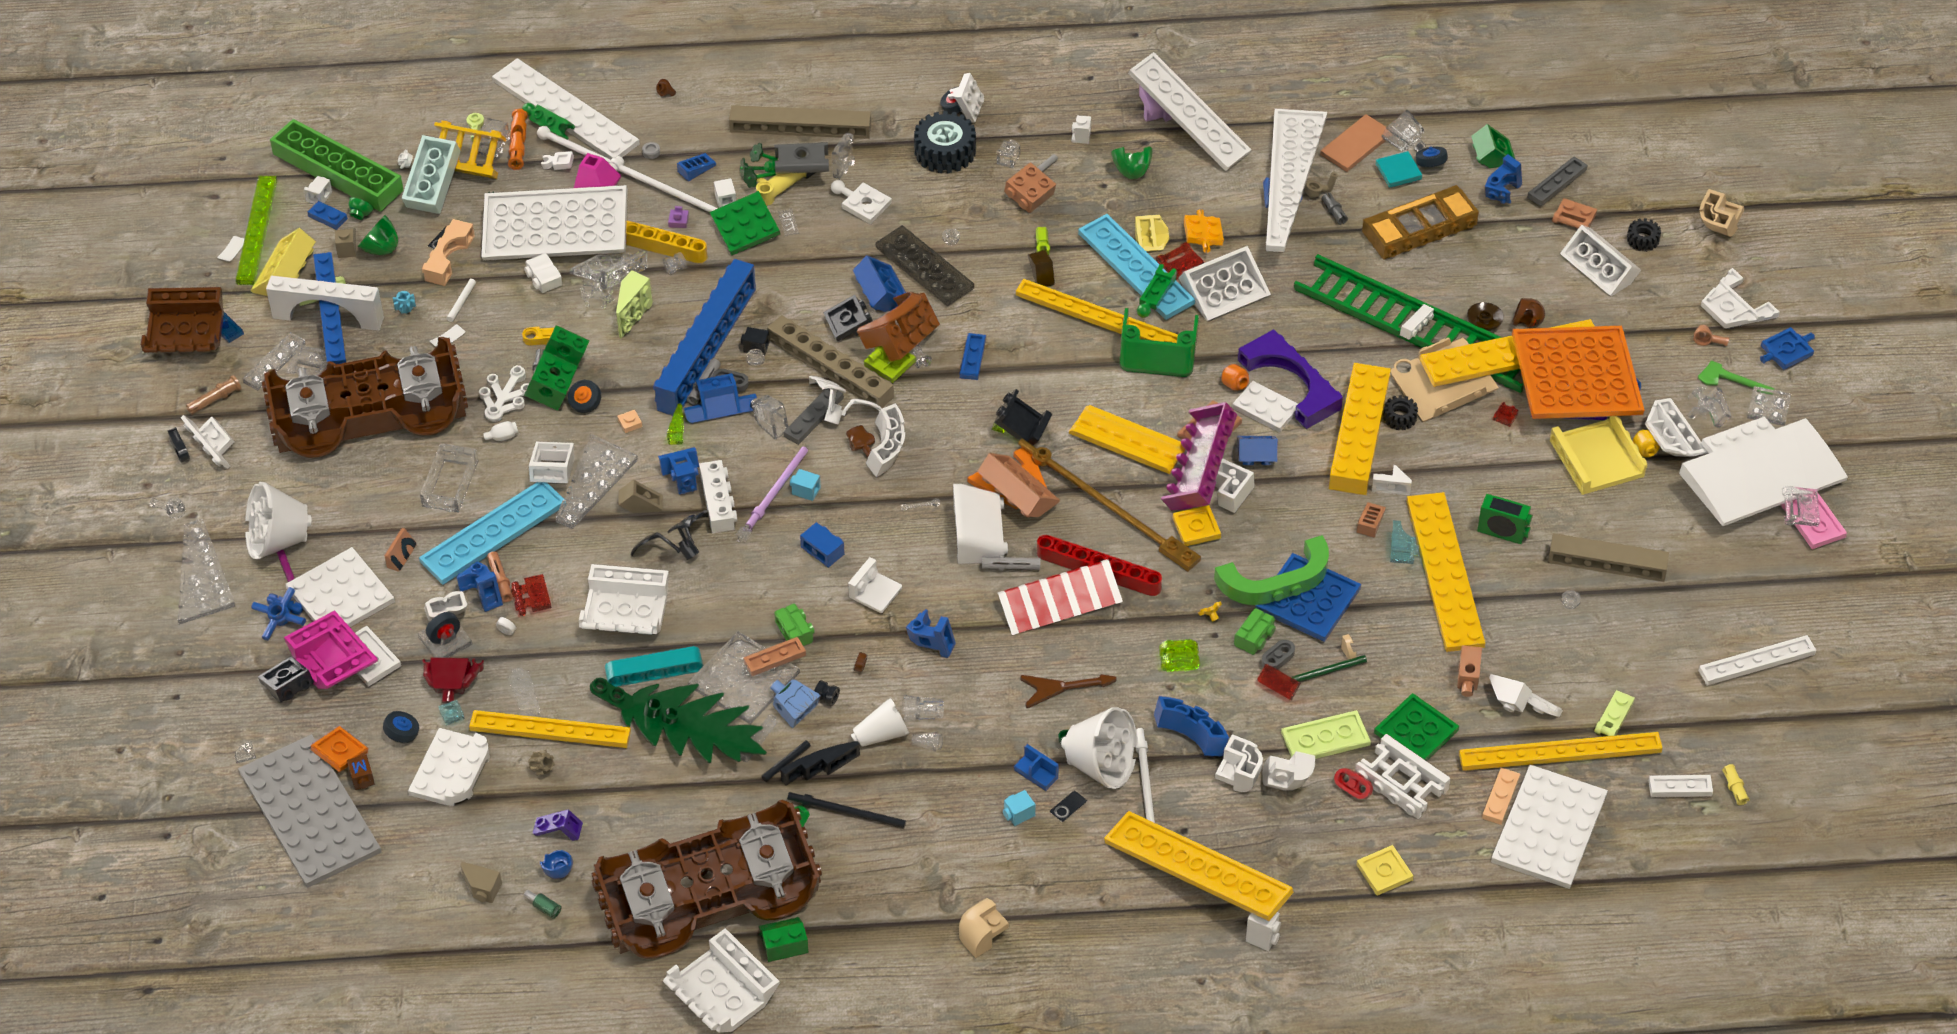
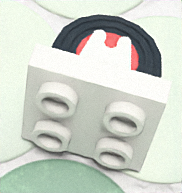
M971 73L964 74L959 87L950 89L942 96L940 104L944 111H948V114L963 112L966 119H970L974 123L984 102V95L979 90L977 82L973 79Z

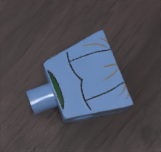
M776 680L770 687L776 693L773 702L774 708L792 728L804 719L819 703L820 695L797 680H791L786 686L779 680Z

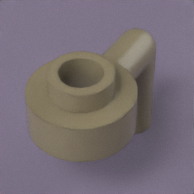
M1332 172L1327 185H1322L1314 180L1307 181L1304 192L1313 198L1320 196L1321 192H1331L1338 174Z

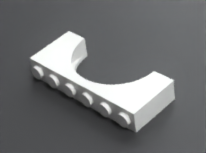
M271 276L266 288L273 319L291 321L295 306L307 300H324L340 305L356 317L361 325V329L379 331L384 319L379 289L377 287Z

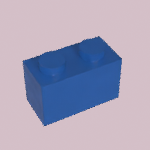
M817 522L800 535L801 548L828 568L845 555L843 540L833 535L825 526L822 527Z

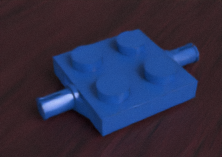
M1790 327L1761 342V347L1767 354L1760 356V361L1764 364L1774 360L1785 370L1813 356L1814 350L1807 342L1814 340L1815 335L1810 332L1805 336H1801Z

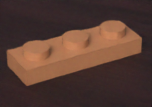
M795 637L744 657V663L751 676H755L806 656V650L799 638Z

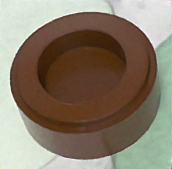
M859 653L854 671L863 672L868 657L867 654Z

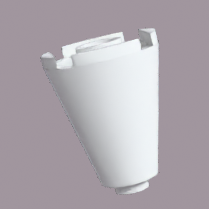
M890 698L854 727V733L851 736L854 741L860 743L861 747L906 736L909 732L899 711L895 708L894 702Z

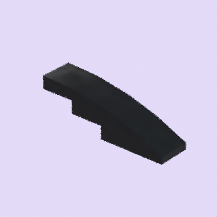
M854 741L839 744L799 758L780 769L781 781L787 786L801 776L809 780L822 771L830 775L860 756V743Z

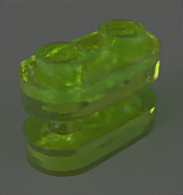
M1191 639L1167 640L1159 645V654L1161 656L1162 670L1174 672L1197 669L1200 666L1198 643Z

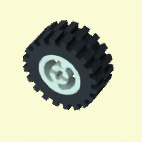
M943 111V114L940 115L939 112H934V116L931 117L928 114L925 116V120L921 119L914 131V150L918 163L921 162V166L924 168L929 166V171L932 172L934 169H937V172L941 174L943 170H947V174L952 173L953 169L956 172L961 171V166L964 168L968 167V162L972 163L976 156V131L970 119L965 121V116L962 114L958 117L957 112H952V115L948 114V111Z

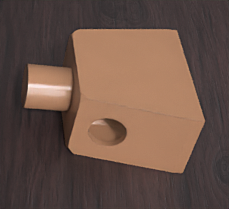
M1462 645L1457 688L1462 689L1461 694L1463 696H1473V691L1477 690L1482 647Z

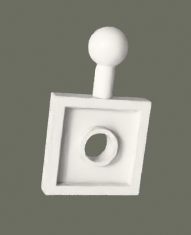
M835 180L831 184L833 193H842L848 197L842 203V209L869 224H872L892 203V198L865 183H862L854 192L846 188L841 180Z

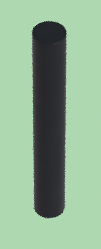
M805 740L761 775L762 779L767 782L781 768L787 766L811 747L810 743Z

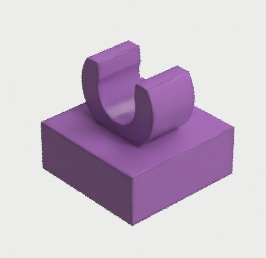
M675 206V210L671 209L668 221L669 227L687 228L689 211L683 210L682 206Z

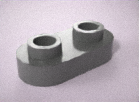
M727 369L714 371L712 377L732 373L738 392L745 391L749 386L748 377L743 373Z
M1280 640L1262 655L1263 668L1268 671H1276L1294 656V643L1290 640Z

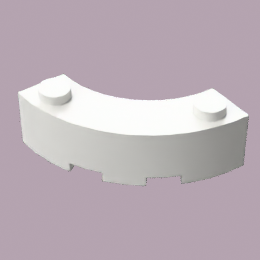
M896 403L881 409L875 421L881 435V444L871 450L866 461L867 466L875 477L883 474L893 465L905 439L904 419Z

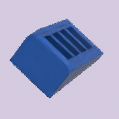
M704 153L678 162L677 171L687 181H690L716 166V162Z

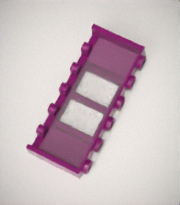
M1227 402L1189 410V414L1197 423L1196 426L1193 423L1186 424V430L1192 438L1191 441L1188 438L1182 439L1181 444L1187 450V454L1179 453L1176 455L1177 461L1183 467L1182 470L1179 468L1172 469L1171 473L1178 483L1177 486L1174 483L1167 484V490L1171 495L1162 496L1161 498L1171 511L1210 504L1223 454L1237 417V413Z

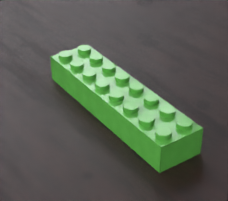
M292 119L270 139L273 155L314 177L319 176L329 179L331 186L354 198L368 202L374 209L380 212L404 191L401 175L295 119Z

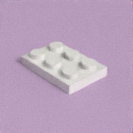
M1252 381L1232 404V409L1280 433L1295 416V409L1298 404Z
M368 626L355 633L378 659V662L356 673L368 687L401 667L399 659Z

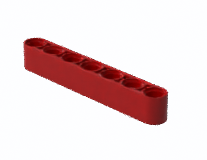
M1041 535L1037 539V556L1042 560L1071 570L1108 560L1117 585L1149 596H1157L1161 593L1162 575L1155 570L1050 535Z

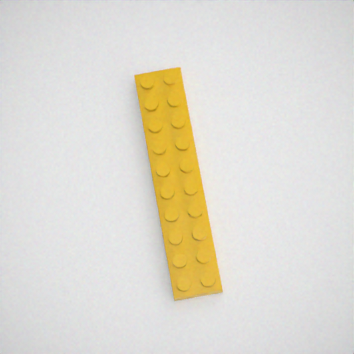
M1589 319L1550 328L1593 327L1594 324ZM1512 336L1420 355V362L1433 387L1520 369Z
M1445 493L1407 496L1406 502L1446 652L1460 651L1462 645L1485 648V639Z
M1130 811L1104 837L1105 844L1267 921L1272 919L1294 893L1291 886Z

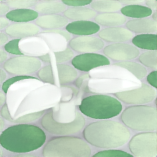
M809 376V384L818 383L822 390L830 388L829 406L824 421L838 425L841 415L845 416L846 411L852 404L867 405L878 411L882 409L870 401L851 399L844 410H841L842 406L835 404L836 392L839 390L846 393V390L832 381L821 377Z

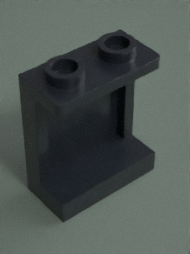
M1017 389L1012 393L1008 392L1002 400L1004 402L1003 406L1001 405L996 411L997 418L994 423L1019 441L1024 439L1031 445H1035L1040 440L1052 413L1048 410L1042 414L1037 412L1016 397L1019 393Z

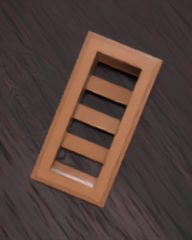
M1367 502L1357 524L1356 533L1375 538L1386 507Z

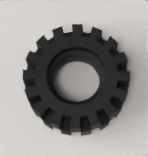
M1641 218L1638 221L1634 220L1628 228L1627 242H1629L1630 246L1633 245V249L1637 247L1638 251H1641V249H1644V252H1647L1648 249L1652 251L1653 247L1657 248V245H1659L1661 228L1658 226V223L1655 222L1653 224L1651 219L1650 221H1647V218H1644V221ZM1640 233H1644V234H1647V235H1649V236H1641V235H1639V234H1640Z
M1399 395L1398 398L1396 396H1393L1392 399L1389 398L1384 406L1383 419L1386 421L1385 424L1387 426L1390 424L1392 429L1395 426L1396 430H1399V428L1406 430V427L1410 429L1417 421V403H1413L1414 400L1412 398L1408 400V396L1402 398V395ZM1395 411H1404V412H1406L1407 414H1405V415H1398V414H1396V413H1394V412H1395Z

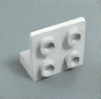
M869 557L848 583L849 598L879 613H883L901 591L902 585L877 573L876 560Z

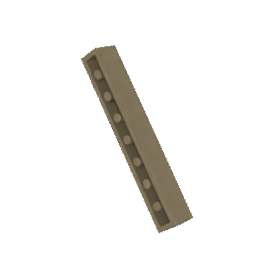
M731 105L729 126L730 133L870 139L871 111Z

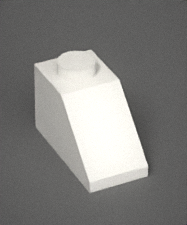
M1490 674L1489 679L1497 699L1504 705L1503 708L1509 712H1514L1515 710L1523 712L1532 692L1529 687L1523 682Z

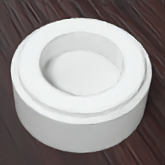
M500 617L496 623V627L506 635H512L516 630V626L506 618Z

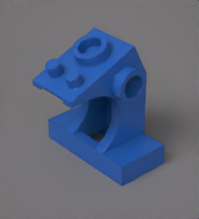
M1509 154L1503 158V164L1488 177L1485 185L1486 197L1491 200L1501 201L1503 204L1511 203V192L1504 187L1511 184L1518 189L1522 185L1521 163Z
M695 447L658 456L662 475H671L672 481L677 483L678 494L697 490L696 476L699 475L697 468L699 467Z
M475 562L456 577L460 591L463 592L471 588L478 590L481 605L485 612L503 605L496 575L494 572H490L486 565Z
M925 609L906 626L909 639L917 646L939 650L941 657L949 658L956 644L949 619L941 616L935 627H929L931 620L928 616V610Z

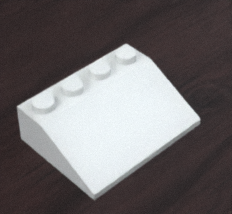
M1248 246L1184 271L1179 277L1183 288L1195 299L1194 305L1206 321L1271 295Z

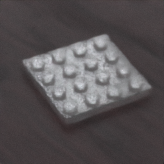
M737 631L692 677L688 685L699 684L695 691L704 697L723 692L724 696L716 704L724 709L749 705V709L738 718L751 725L774 701L776 693L770 689L772 684L779 680L786 686L800 674V668L788 662L751 676L744 663V657L767 648Z

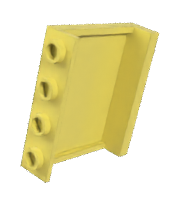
M1610 416L1607 420L1562 432L1559 426L1551 429L1550 442L1582 495L1645 476L1647 468L1646 459L1640 455L1638 446L1632 442L1630 434L1624 429L1620 417Z

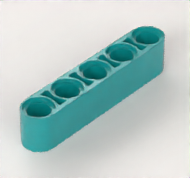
M695 646L614 660L605 665L607 682L615 687L696 673L703 669L700 649Z

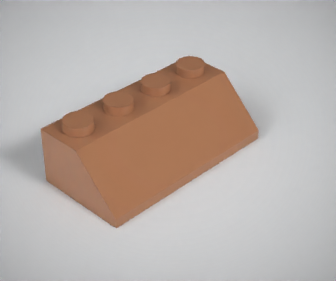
M989 453L977 471L983 476L982 479L986 483L992 484L997 493L1008 498L1007 501L1011 505L1017 506L1020 509V513L1025 517H1040L1060 502L1059 498L1010 456Z

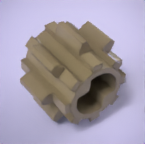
M547 750L533 752L528 760L529 768L536 772V775L549 774L552 767L555 766L554 757L547 753Z

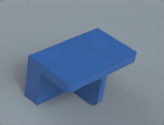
M1027 744L1024 747V756L1014 766V771L1047 791L1058 779L1059 765Z

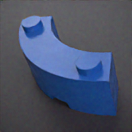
M1163 696L1158 697L1154 711L1158 728L1171 729L1188 736L1199 745L1204 755L1224 756V749L1229 737L1219 721L1215 722L1209 717L1207 711L1198 706L1193 708L1183 704V700Z

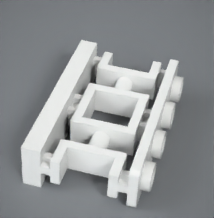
M1387 734L1381 738V744L1376 745L1375 753L1379 757L1372 764L1363 758L1355 767V772L1369 780L1377 793L1383 794L1390 802L1397 804L1407 814L1413 815L1417 819L1421 817L1422 812L1427 810V802L1423 799L1430 792L1440 797L1449 790L1450 777ZM1389 757L1395 761L1392 765L1385 762ZM1378 768L1385 771L1381 776L1375 773ZM1398 770L1411 778L1404 786L1391 778ZM1421 779L1428 783L1424 788L1417 784ZM1410 790L1417 793L1414 799L1407 795Z

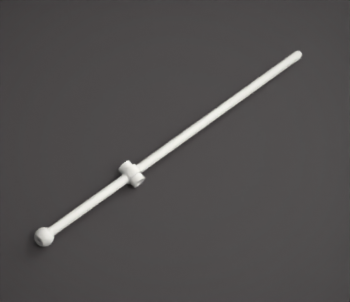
M547 126L539 127L537 131L538 137L542 140L550 139L585 156L587 153L603 157L617 172L620 171L705 211L711 212L718 209L624 166L625 162L620 156L608 159L551 133Z

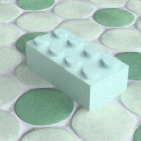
M422 135L401 198L407 208L436 214L441 213L461 152L455 141Z

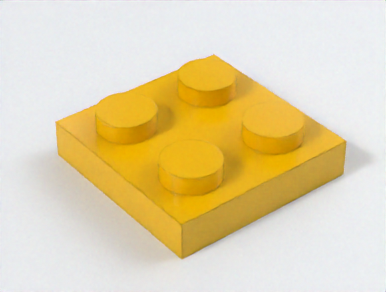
M1209 505L1173 513V521L1184 545L1190 546L1221 539L1220 529Z

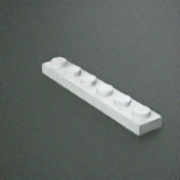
M1808 635L1704 664L1699 666L1698 671L1708 686L1813 656L1816 653V649Z

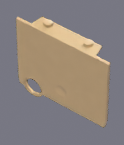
M1444 338L1431 346L1423 347L1419 351L1418 357L1411 361L1408 359L1398 360L1394 364V368L1391 369V375L1403 394L1408 396V400L1412 398L1414 400L1413 403H1417V415L1422 422L1499 389L1490 375L1433 387L1420 362V355L1469 345L1464 338L1452 343L1450 338ZM1406 362L1411 365V370L1407 373H1401L1396 367L1399 363Z

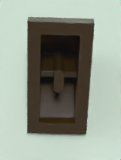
M1046 250L1028 254L1035 283L1045 287L1055 285L1053 261Z

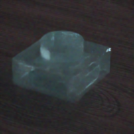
M457 700L438 706L446 726L465 719Z

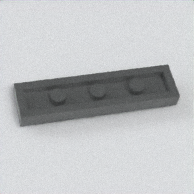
M1575 156L1529 191L1528 198L1540 206L1544 205L1587 170L1588 165Z
M830 388L824 389L783 432L785 438L799 445L818 426L827 413ZM837 390L835 404L838 405L844 396L842 392Z

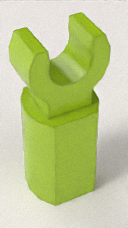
M1037 227L1035 231L1037 252L1046 250L1048 255H1050L1048 230L1046 227Z

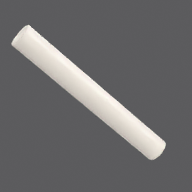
M474 279L468 281L447 316L449 322L454 321L476 284Z

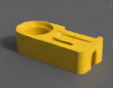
M526 328L522 332L523 342L529 346L547 345L554 328ZM530 334L536 335L532 339L526 338V336Z

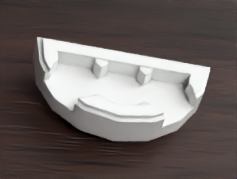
M1532 692L1527 701L1533 705V710L1541 714L1546 712L1560 717L1563 711L1561 708Z

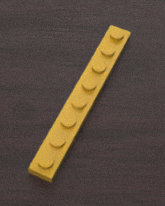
M477 710L473 711L469 725L470 731L621 748L628 747L631 735V727Z

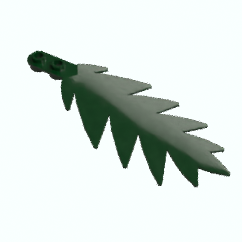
M596 678L590 684V692L593 695L621 710L622 720L627 727L631 726L633 718L643 736L653 747L657 746L664 728L667 739L679 756H682L689 737L698 753L709 764L712 762L713 744L722 753L736 762H741L740 752L758 755L767 754L751 738L763 730L762 726H727L749 709V705L733 707L705 715L724 696L723 692L680 706L699 687V684L679 686L652 695L650 694L659 687V684L642 688L633 695L626 693L620 687L613 686L604 678Z

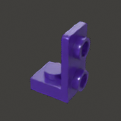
M568 809L537 817L533 834L538 836L561 830L568 838L574 841L579 839L583 822Z

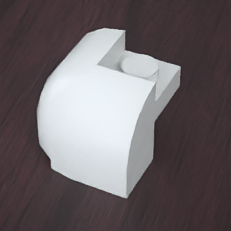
M1232 735L1224 749V759L1215 773V779L1233 785L1234 791H1250L1263 765L1262 753L1257 748V745Z
M1298 751L1294 753L1290 760L1269 756L1263 765V785L1285 791H1293L1301 787L1313 773L1315 756Z

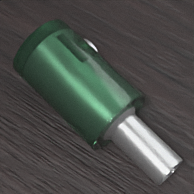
M526 890L524 893L525 897L533 901V907L552 919H555L560 914L562 906L544 894L536 895L529 890Z

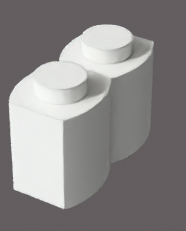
M546 253L526 261L525 273L527 277L532 278L536 289L544 293L562 286L561 275Z
M455 591L449 593L444 598L436 597L430 599L425 603L424 609L428 621H431L435 616L443 612H451L455 615L461 614L466 610L467 602L462 591Z

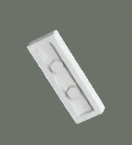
M1711 775L1649 776L1648 780L1651 797L1712 796L1713 794Z

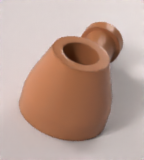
M1700 325L1694 332V341L1698 345L1705 346L1711 342L1723 344L1724 346L1728 345L1729 337L1713 335L1706 325Z

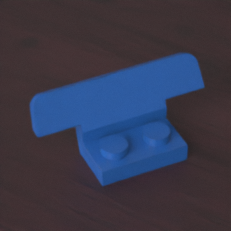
M732 373L696 380L701 404L685 407L684 412L687 421L690 423L753 411L750 403L754 404L757 408V396L755 393L738 397L737 386Z

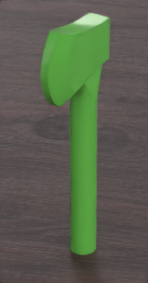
M1710 361L1708 366L1698 375L1699 380L1706 385H1718L1719 378H1725L1772 395L1775 389L1731 373L1722 368V364Z

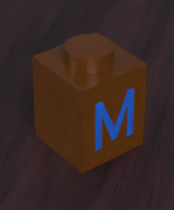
M367 754L347 760L355 790L375 785Z

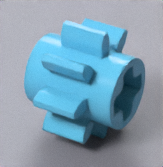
M407 291L398 292L396 297H393L395 310L399 309L401 313H409L412 307H416L414 294L410 295Z

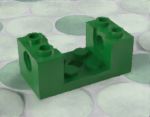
M556 325L524 396L558 411L590 340ZM550 371L556 372L558 376L550 373Z

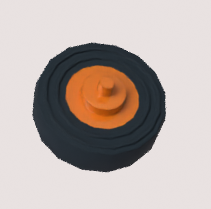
M591 380L577 381L568 392L569 404L580 413H588L596 409L602 398L598 385Z

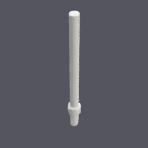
M1138 728L1136 729V752L1139 753L1146 819L1155 823L1147 761L1148 744L1145 741L1144 729Z

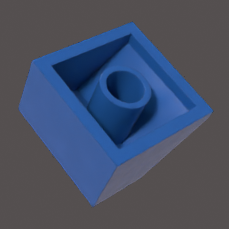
M1237 436L1238 460L1242 461L1243 465H1254V462H1261V465H1273V462H1277L1278 439L1276 436Z

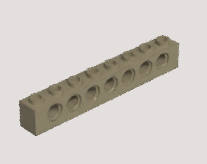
M781 315L767 327L770 342L862 400L873 402L883 408L894 398V385L890 381L881 378L877 373L865 368L861 363H857L847 354L838 351L834 346L822 341L820 337L814 336L807 329L795 324L791 319Z

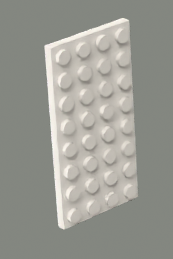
M627 186L485 193L482 259L534 258L544 253L549 257L625 253Z

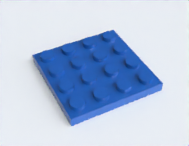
M1292 553L1277 575L1302 568L1308 564V560ZM1327 569L1324 579L1313 589L1280 601L1255 605V608L1274 616L1276 620L1325 642L1360 591L1361 584Z

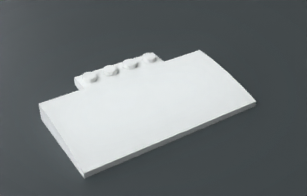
M1765 417L1706 437L1702 439L1701 445L1709 454L1682 463L1679 472L1722 526L1846 481L1848 478L1830 448L1806 418L1775 429Z

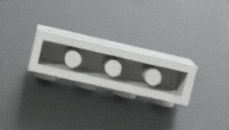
M722 460L699 463L712 533L735 530L734 522H737L736 510L732 511L734 500L733 496H729V493H731L730 481L726 482V478H728L727 467H723Z

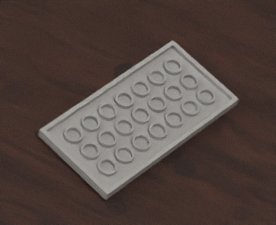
M312 734L238 768L241 777L307 888L382 853L381 847L333 768L310 750L311 745L316 742Z

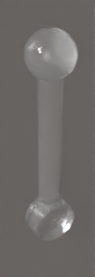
M935 498L930 502L911 505L902 504L901 510L906 511L910 508L929 505L937 507L940 505V500Z

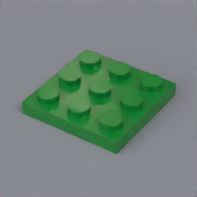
M759 191L710 212L711 218L731 256L781 235Z
M1414 693L1408 696L1374 728V734L1380 738L1386 734L1425 761L1433 756L1459 731L1458 724Z

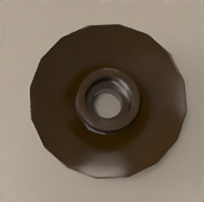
M1476 303L1467 312L1468 321L1485 330L1495 329L1503 322L1504 314L1502 310L1492 303Z

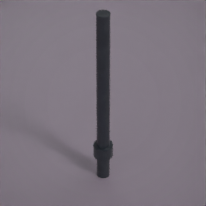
M789 792L787 800L802 803V806H815L905 828L907 822L903 819L816 799L813 795L809 794L800 795Z

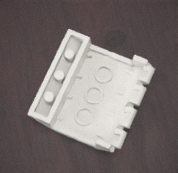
M591 564L588 577L589 593L585 611L581 610L579 627L582 629L628 633L638 632L639 634L651 635L659 633L667 602L669 572L665 570Z
M724 929L709 940V951L682 971H679V967L675 965L667 971V976L663 980L672 991H676L675 994L685 1004H689V1008L699 1018H703L702 1021L711 1030H716L719 1033L734 1031L763 1009L780 984V981L729 931Z

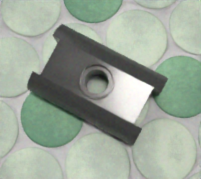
M828 142L774 145L775 158H779V161H775L776 174L829 172V159H825V155H828Z

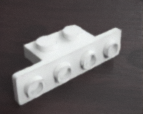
M183 415L181 417L185 422L183 426L189 432L194 433L193 438L198 443L204 445L202 447L203 450L213 456L212 460L219 467L223 465L228 469L230 465L223 458L222 454L234 443V440L213 417L199 429L192 420Z

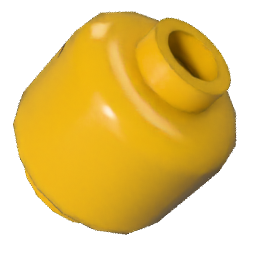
M1640 430L1633 438V443L1638 446L1639 453L1644 458L1654 456L1660 449V445L1649 430Z

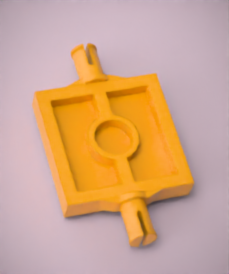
M1200 209L1197 210V215L1184 216L1183 221L1187 243L1202 245L1204 253L1210 252V245L1223 246L1224 238L1220 218L1213 216L1205 217L1204 210L1202 209L1201 211Z

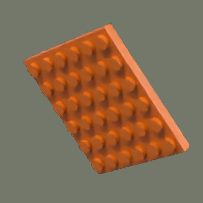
M1622 326L1513 329L1512 337L1532 419L1644 414L1645 409Z

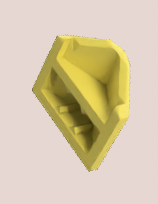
M1160 215L1135 217L1136 242L1146 252L1164 250L1169 240V231Z

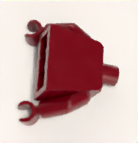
M430 657V662H426L425 659L422 660L424 665L423 676L429 687L433 688L436 693H442V703L453 704L454 694H463L465 689L469 688L478 673L484 670V660L481 663H476L475 658L472 659V665L468 658Z

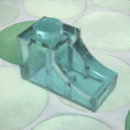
M1393 520L1390 562L1413 564L1414 557H1418L1419 545H1415L1416 537L1409 536L1403 530L1401 521Z

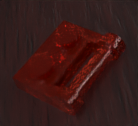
M1187 241L1164 255L1156 256V262L1159 265L1163 264L1167 272H1170L1173 268L1176 269V280L1179 279L1184 271L1204 264V261L1192 250ZM1182 253H1185L1184 256H1182V257H1180V258H1178V259H1176V260H1174V261H1172V262H1170V263L1167 262L1168 260H1170V259H1172V258H1174V257H1176V256H1178V255H1180V254H1182Z

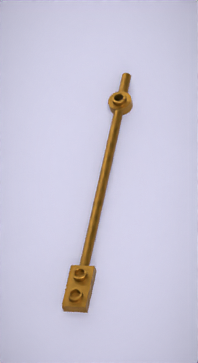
M1024 439L1019 441L1018 445L1033 455L1032 460L1036 465H1048L1159 543V552L1187 572L1201 561L1199 554L1173 536L1166 540L1051 459L1052 453L1048 448H1036Z

